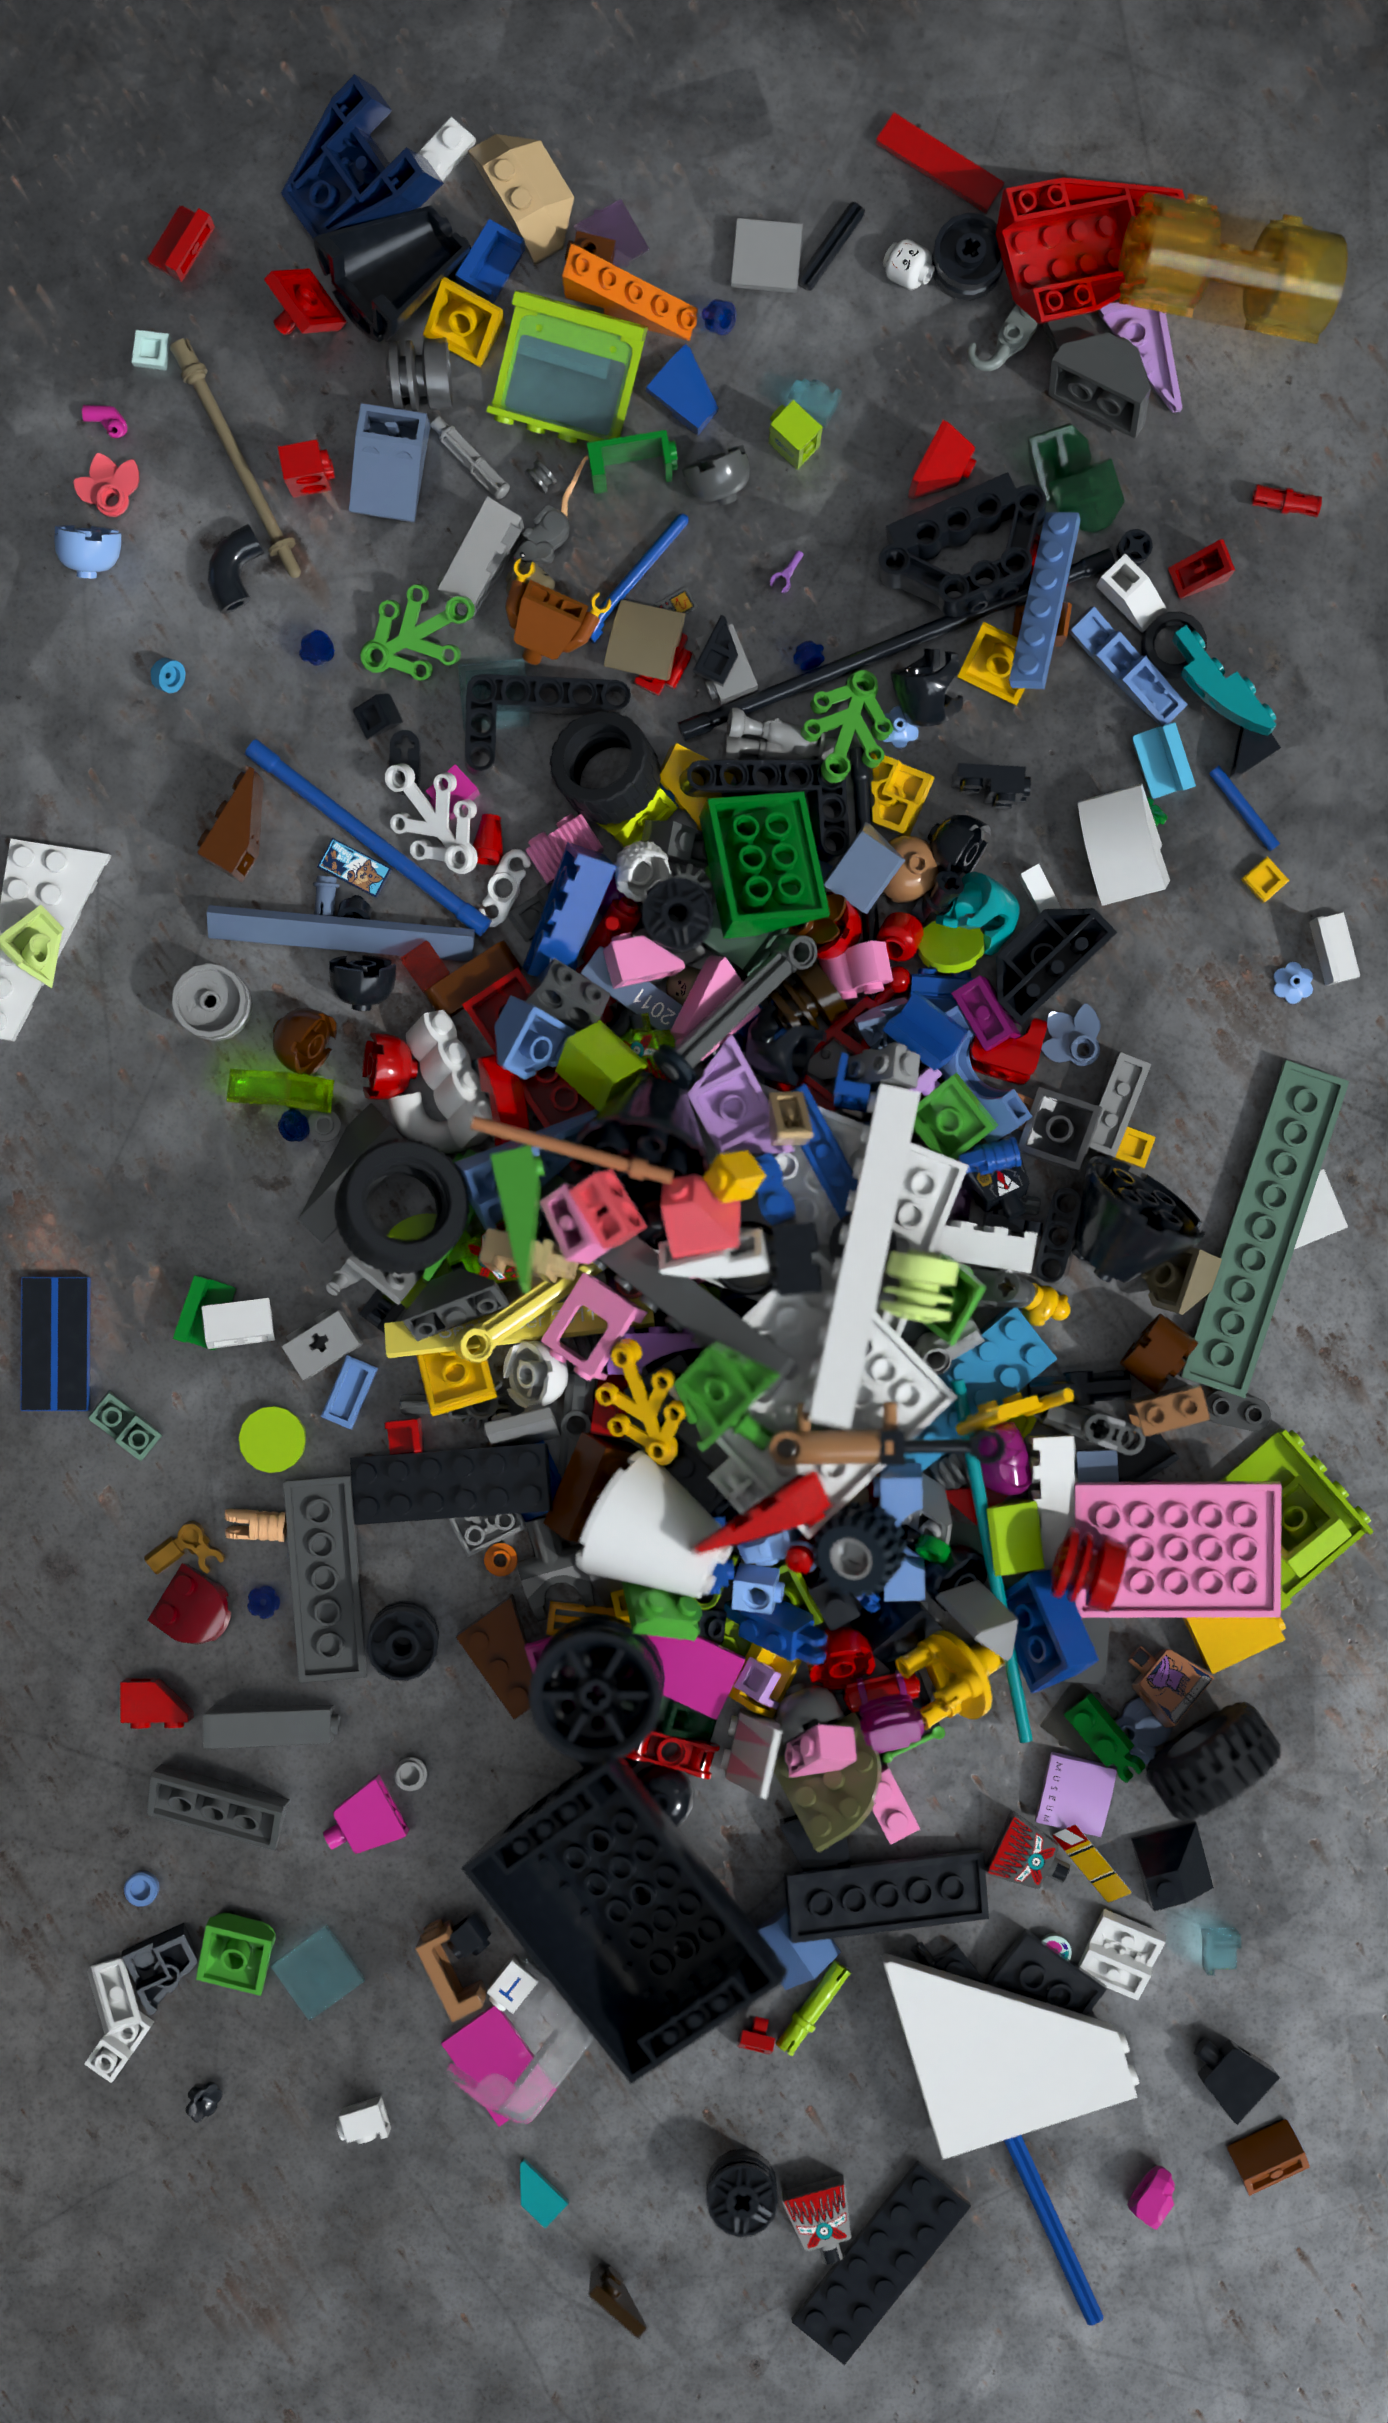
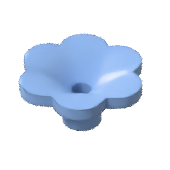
M900 706L892 708L890 713L884 714L892 722L893 731L886 740H882L883 742L892 743L895 748L901 749L907 745L908 741L911 742L917 739L919 734L917 727L910 725L906 721ZM901 723L902 727H898L897 724ZM880 725L881 731L886 732V729Z
M1297 962L1288 963L1285 968L1276 970L1273 975L1276 982L1273 988L1274 994L1277 997L1285 998L1289 1004H1296L1301 998H1307L1313 992V987L1310 983L1313 979L1312 972L1309 969L1301 968Z

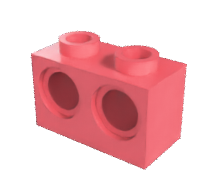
M613 1169L594 1173L569 1191L604 1250L624 1244L647 1228Z

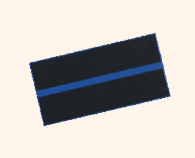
M22 1277L21 1411H90L91 1277Z

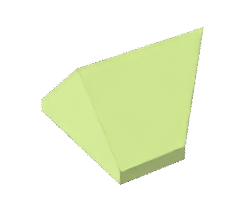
M40 905L0 935V949L19 968L52 988L64 928Z

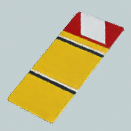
M1072 1825L1052 1835L1107 1902H1112L1132 1893L1077 1825Z

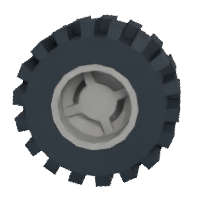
M853 1502L848 1507L846 1505L842 1507L821 1527L814 1538L816 1542L812 1545V1552L817 1554L813 1561L815 1566H820L821 1570L818 1573L821 1578H828L830 1581L828 1585L831 1588L837 1586L840 1588V1593L844 1595L852 1592L853 1597H861L864 1593L866 1596L874 1595L877 1590L880 1591L901 1568V1564L906 1557V1553L903 1551L907 1547L906 1540L901 1539V1536L904 1534L901 1526H895L894 1523L897 1520L893 1515L888 1518L883 1515L886 1511L880 1506L877 1509H873L872 1503L865 1502L860 1506L859 1502Z

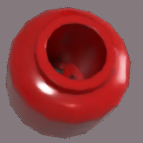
M894 912L885 918L876 935V941L886 942L890 960L907 961L917 952L924 929L921 922L913 915L905 912Z

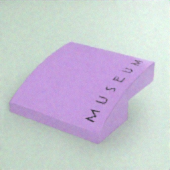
M1051 1752L1043 1779L1042 1794L1035 1814L1036 1823L1062 1829L1077 1825L1084 1834L1101 1837L1111 1802L1117 1766L1110 1765L1106 1767L1103 1763Z

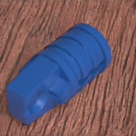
M1015 1137L1000 1140L999 1142H991L990 1144L977 1145L973 1147L972 1152L958 1156L959 1162L969 1165L966 1173L979 1171L980 1175L993 1173V1171H1002V1169L1021 1166L1020 1152Z

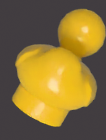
M1033 1283L1035 1287L1034 1300L1030 1305L1022 1308V1315L1033 1326H1043L1050 1317L1056 1321L1065 1320L1071 1312L1068 1296L1066 1294L1058 1295L1057 1291L1051 1286H1038L1036 1283Z

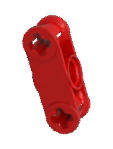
M654 1727L643 1744L625 1757L684 1771L699 1778L711 1779V1764L715 1752H719L720 1745L705 1739L688 1737ZM666 1743H677L675 1754L669 1757L661 1754L662 1748Z

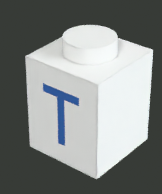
M513 1954L488 1986L487 1993L490 1995V2002L499 2010L505 2011L507 2009L513 2014L537 1985L540 1974L516 1954Z

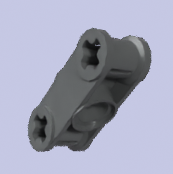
M972 1269L973 1275L986 1286L985 1292L977 1306L995 1308L997 1306L1025 1308L1034 1300L1035 1287L1028 1279L1018 1277L1010 1272Z

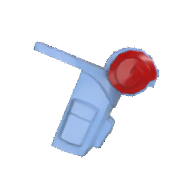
M797 1527L737 1544L745 1564L755 1563L757 1566H770L785 1559V1564L789 1570L795 1573L802 1572L807 1574L816 1568L813 1558L817 1554L812 1552V1545L816 1542L814 1538L817 1532L808 1539Z

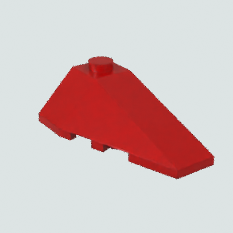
M815 1470L801 1472L691 1547V1553L693 1555L702 1554L802 1526L805 1523L809 1527L815 1525L826 1517L823 1511L831 1506L819 1475Z

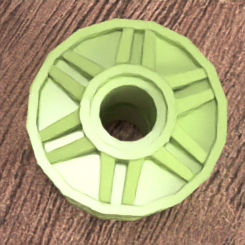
M908 1249L907 1254L889 1251L885 1274L899 1279V1285L885 1286L882 1288V1292L897 1295L896 1303L880 1301L879 1309L903 1319L927 1323L942 1320L949 1321L951 1312L936 1310L937 1302L952 1304L953 1299L940 1294L939 1287L956 1285L959 1263L941 1260L940 1254Z

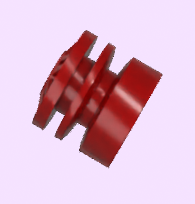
M1070 1527L1064 1540L1059 1545L1051 1571V1596L1060 1599L1067 1585H1069L1067 1600L1074 1602L1081 1589L1086 1590V1606L1108 1613L1115 1602L1127 1560L1128 1545L1125 1542L1105 1537L1098 1549L1094 1550L1093 1534L1091 1532H1086L1080 1545H1078L1080 1531L1077 1528Z

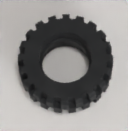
M1238 1702L1209 1714L1208 1717L1197 1721L1193 1726L1178 1734L1176 1738L1170 1740L1149 1761L1146 1767V1778L1173 1817L1182 1821L1193 1820L1200 1815L1209 1814L1216 1808L1219 1809L1230 1800L1240 1796L1246 1789L1255 1785L1260 1778L1269 1772L1270 1768L1276 1765L1277 1759L1281 1756V1747L1257 1709L1249 1703Z

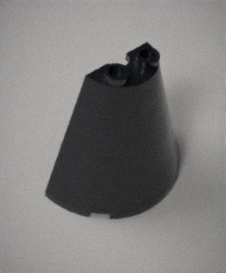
M431 205L320 234L313 238L320 267L324 276L331 275V283L336 288L332 293L339 305L363 334L377 342L387 341L392 338L439 287L441 279L447 278L471 250L468 240L457 232L452 234V227L448 219L444 215L440 216Z

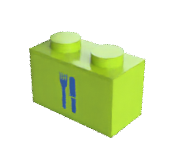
M792 400L787 407L782 404L771 415L769 419L771 421L769 444L798 470L820 447L823 427L797 402Z

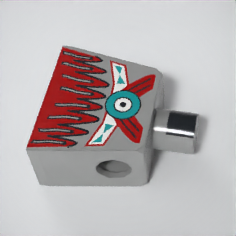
M843 2174L782 2191L784 2208L804 2250L820 2249L824 2264H833L842 2260L843 2256L839 2243L851 2239L847 2194Z

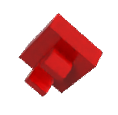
M756 2016L753 2019L751 2032L745 2030L740 2032L737 2047L770 2055L773 2052L776 2038L765 2036L769 2019Z

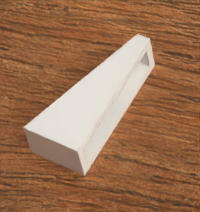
M1039 864L1019 875L1020 883L1039 914L1044 909H1062Z

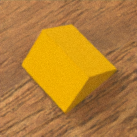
M444 277L441 279L423 336L426 338L446 337L450 351L481 367L506 325L503 309Z
M983 622L957 677L1017 706L1025 688H1011L1009 678L1018 638Z

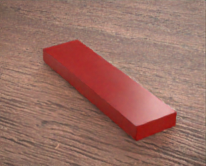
M893 112L876 139V145L987 214L1005 185V182L895 112Z

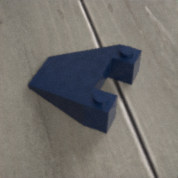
M355 74L331 98L281 191L282 196L312 239L320 234L419 208L444 184L428 160L407 147L389 163L370 136V133L392 110L375 86Z

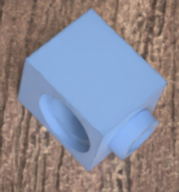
M740 1563L733 1580L732 1609L772 1615L776 1602L781 1603L784 1595V1582H779L780 1568Z

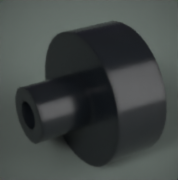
M353 895L351 898L341 901L337 917L371 920L372 908L364 901L362 896Z

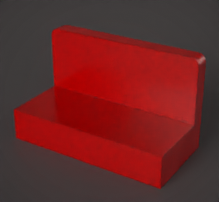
M180 205L148 257L149 264L182 283L215 228L210 214L200 208L194 213Z

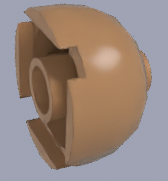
M898 836L887 842L905 861L882 894L885 893L888 897L892 898V901L897 903H911L920 899L927 891L934 888L935 878L940 872L930 845L926 840L917 836Z

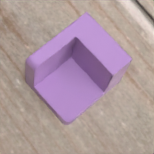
M750 1657L734 1687L771 1708L777 1710L779 1703L769 1696L781 1674L776 1672L771 1666Z

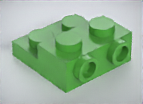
M955 1073L918 1103L912 1133L923 1139L928 1146V1150L956 1160L959 1155L965 1153L999 1125L958 1073Z

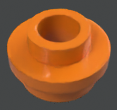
M493 1544L485 1553V1567L495 1576H507L517 1566V1553L509 1544ZM497 1554H504L506 1556L507 1563L504 1566H498L495 1563L494 1558Z

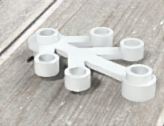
M400 763L389 767L385 773L387 786L394 792L404 791L425 819H413L410 814L401 812L392 816L390 820L392 830L398 834L411 832L435 836L445 846H432L429 840L420 839L414 841L410 846L412 857L416 860L428 858L445 861L447 867L458 874L471 872L476 867L478 860L475 848L469 843L470 819L476 815L477 807L470 799L458 801L454 805V815L457 818L455 837L449 829L450 792L454 791L457 786L455 776L452 773L445 772L435 777L433 784L436 790V808L434 809L414 782L415 773L409 765ZM401 771L405 775V782L401 779ZM443 778L448 781L447 789L442 784ZM463 805L468 808V815L463 813ZM399 818L404 820V828L399 825ZM419 844L424 847V855L419 852ZM461 851L465 856V862L460 858Z

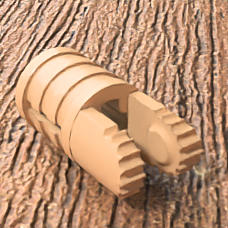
M246 1509L225 1510V1519L227 1521L249 1524V1526L233 1525L225 1529L227 1539H259L261 1541L285 1542L287 1536L286 1512L279 1513L277 1511L268 1512Z

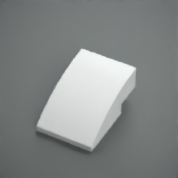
M1138 784L1078 801L1085 847L1102 906L1165 890L1170 879L1160 851L1162 843L1143 785Z

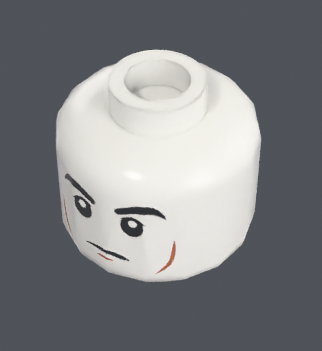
M910 239L893 243L887 250L883 260L886 276L891 281L908 290L917 289L921 284H927L934 273L932 253L927 248Z

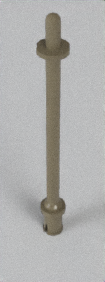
M188 338L177 340L171 344L170 351L182 370L181 378L184 383L193 385L273 543L268 549L270 556L279 555L289 576L292 578L299 577L301 569L291 551L296 542L293 537H284L205 381L207 373L205 365L199 362Z

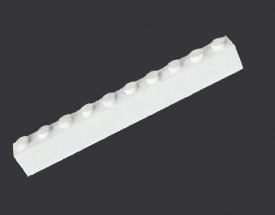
M880 1084L877 1093H870L867 1112L873 1114L870 1126L864 1125L861 1134L860 1145L866 1147L863 1159L857 1158L854 1167L853 1178L859 1180L856 1192L850 1191L847 1200L846 1211L852 1213L849 1225L843 1224L838 1244L845 1246L842 1258L836 1257L831 1277L837 1278L835 1292L828 1291L824 1311L830 1312L828 1325L821 1324L817 1344L822 1345L823 1350L821 1359L814 1358L810 1378L816 1379L814 1392H807L803 1412L809 1413L807 1422L844 1430L850 1429L921 1092Z

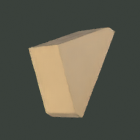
M770 1092L768 1102L771 1146L805 1145L813 1137V1130L803 1092Z

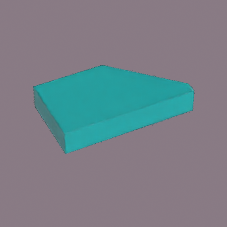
M525 2158L521 2160V2206L546 2228L569 2204V2200Z

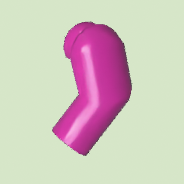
M83 405L82 418L84 422H101L107 430V434L115 439L126 434V420L115 407Z

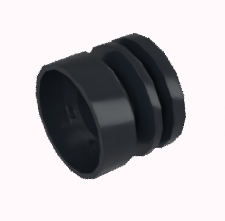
M747 2149L730 2150L718 2157L709 2170L706 2182L708 2213L715 2225L726 2234L737 2237L754 2236L769 2226L777 2211L778 2195L775 2172L769 2161L755 2151ZM739 2193L743 2197L748 2194V2201L745 2202L743 2199L736 2201V2195Z

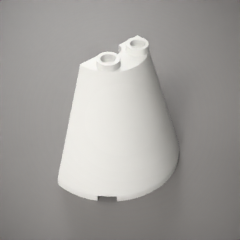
M640 1450L628 1459V1463L632 1465L626 1471L619 1468L597 1501L580 1539V1543L584 1544L585 1548L583 1553L579 1551L576 1554L577 1568L588 1574L701 1598L703 1594L707 1595L715 1583L716 1577L712 1575L716 1564L718 1562L724 1564L730 1556L733 1547L730 1545L698 1555L691 1553V1547L722 1526L663 1465H658L646 1454L645 1450Z

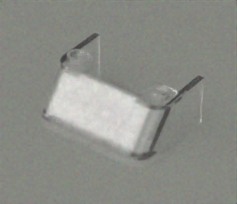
M529 1956L525 1960L523 1968L550 1988L542 1999L540 2009L545 2021L555 2028L515 2083H512L500 2074H490L478 2083L451 2061L446 2066L444 2072L448 2079L484 2107L518 2124H528L538 2116L595 2039Z

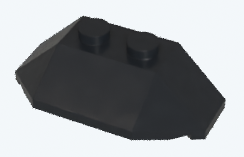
M1094 908L1044 909L996 956L998 1003L1021 1026L1095 955L1117 931Z

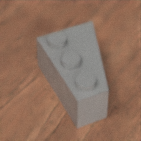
M487 496L465 539L458 545L449 569L446 567L437 580L436 585L439 586L437 591L440 598L448 602L456 596L468 597L475 607L474 618L524 538L523 533L525 529L522 517ZM459 603L457 608L466 613L467 607L465 604Z

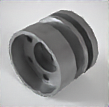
M447 338L424 339L422 355H416L412 340H406V356H401L398 341H390L386 361L388 392L394 403V408L405 410V397H410L412 411L418 412L420 396H426L431 411L453 409L452 375Z

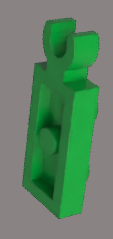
M1092 1693L1088 1694L1063 1714L1106 1767L1113 1763L1117 1766L1118 1776L1125 1783L1129 1782L1134 1776L1128 1769V1766L1132 1767L1138 1775L1146 1768L1144 1761L1140 1757L1130 1753L1135 1745Z

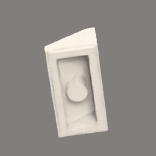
M122 1957L90 1966L87 1973L105 2036L141 2023L142 2020L128 1971Z

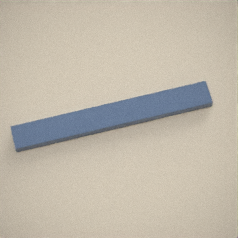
M209 905L207 909L208 938L463 962H469L474 958L475 929Z

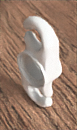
M512 849L504 854L495 873L489 880L488 894L483 899L482 905L484 907L494 905L499 911L497 917L490 919L492 922L489 927H496L504 922L513 903L519 896L520 882L525 877L526 871L524 869L514 871L510 868L509 864L511 859L518 857L522 860L525 868L530 867V857L521 849ZM503 878L510 880L513 886L512 893L506 898L498 896L495 890L496 883ZM483 908L478 909L481 913H483L486 916L485 910Z

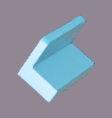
M1175 722L1166 723L1132 736L1131 739L1151 798L1155 799L1175 791H1184L1196 786Z

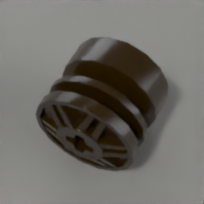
M816 961L809 968L797 969L792 974L796 984L791 986L784 979L778 985L783 993L779 995L774 989L766 997L769 1006L777 1007L778 1010L775 1011V1018L786 1031H789L793 1026L805 1025L815 1026V1030H820L815 1019L819 1015L828 1024L832 1025L849 1013L843 998Z

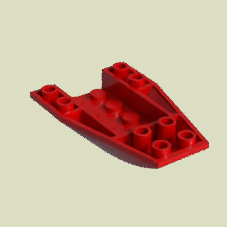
M1062 177L1005 188L1002 191L996 238L1012 298L1038 324L1096 312L1200 254L1183 189Z

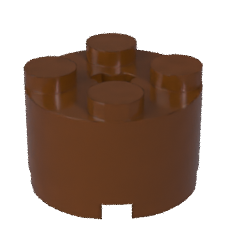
M1160 1313L1142 1331L1141 1337L1130 1346L1119 1364L1152 1392L1158 1394L1169 1380L1166 1376L1171 1375L1174 1378L1186 1363L1182 1357L1185 1356L1187 1358L1199 1342L1168 1317Z

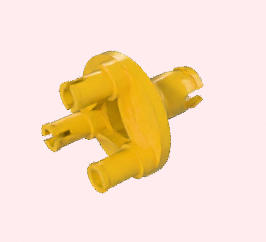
M942 1630L931 1634L917 1644V1648L896 1659V1667L905 1678L910 1677L913 1673L926 1666L928 1675L937 1690L934 1693L936 1700L919 1709L923 1719L924 1730L929 1729L943 1718H951L956 1714L974 1720L988 1713L992 1705V1693L988 1676L1005 1665L1004 1659L982 1643L977 1642L973 1646L968 1647L954 1634Z

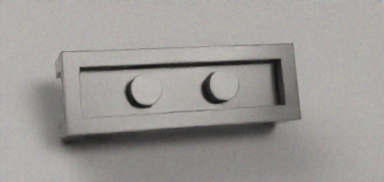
M1122 1052L1117 1053L1115 1056V1065L1099 1103V1106L1103 1109L1089 1146L1090 1149L1106 1154L1105 1156L1115 1158L1151 1067L1150 1063Z

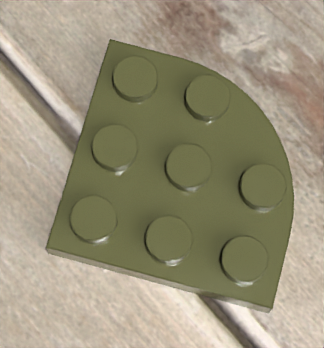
M851 1712L831 1725L854 1727L857 1761L841 1770L789 1777L785 1754L775 1760L773 1771L814 1849L819 1853L858 1828L868 1817L875 1805L874 1799L882 1778L880 1757L878 1751H874L871 1746L866 1744L860 1730L861 1718L856 1712Z

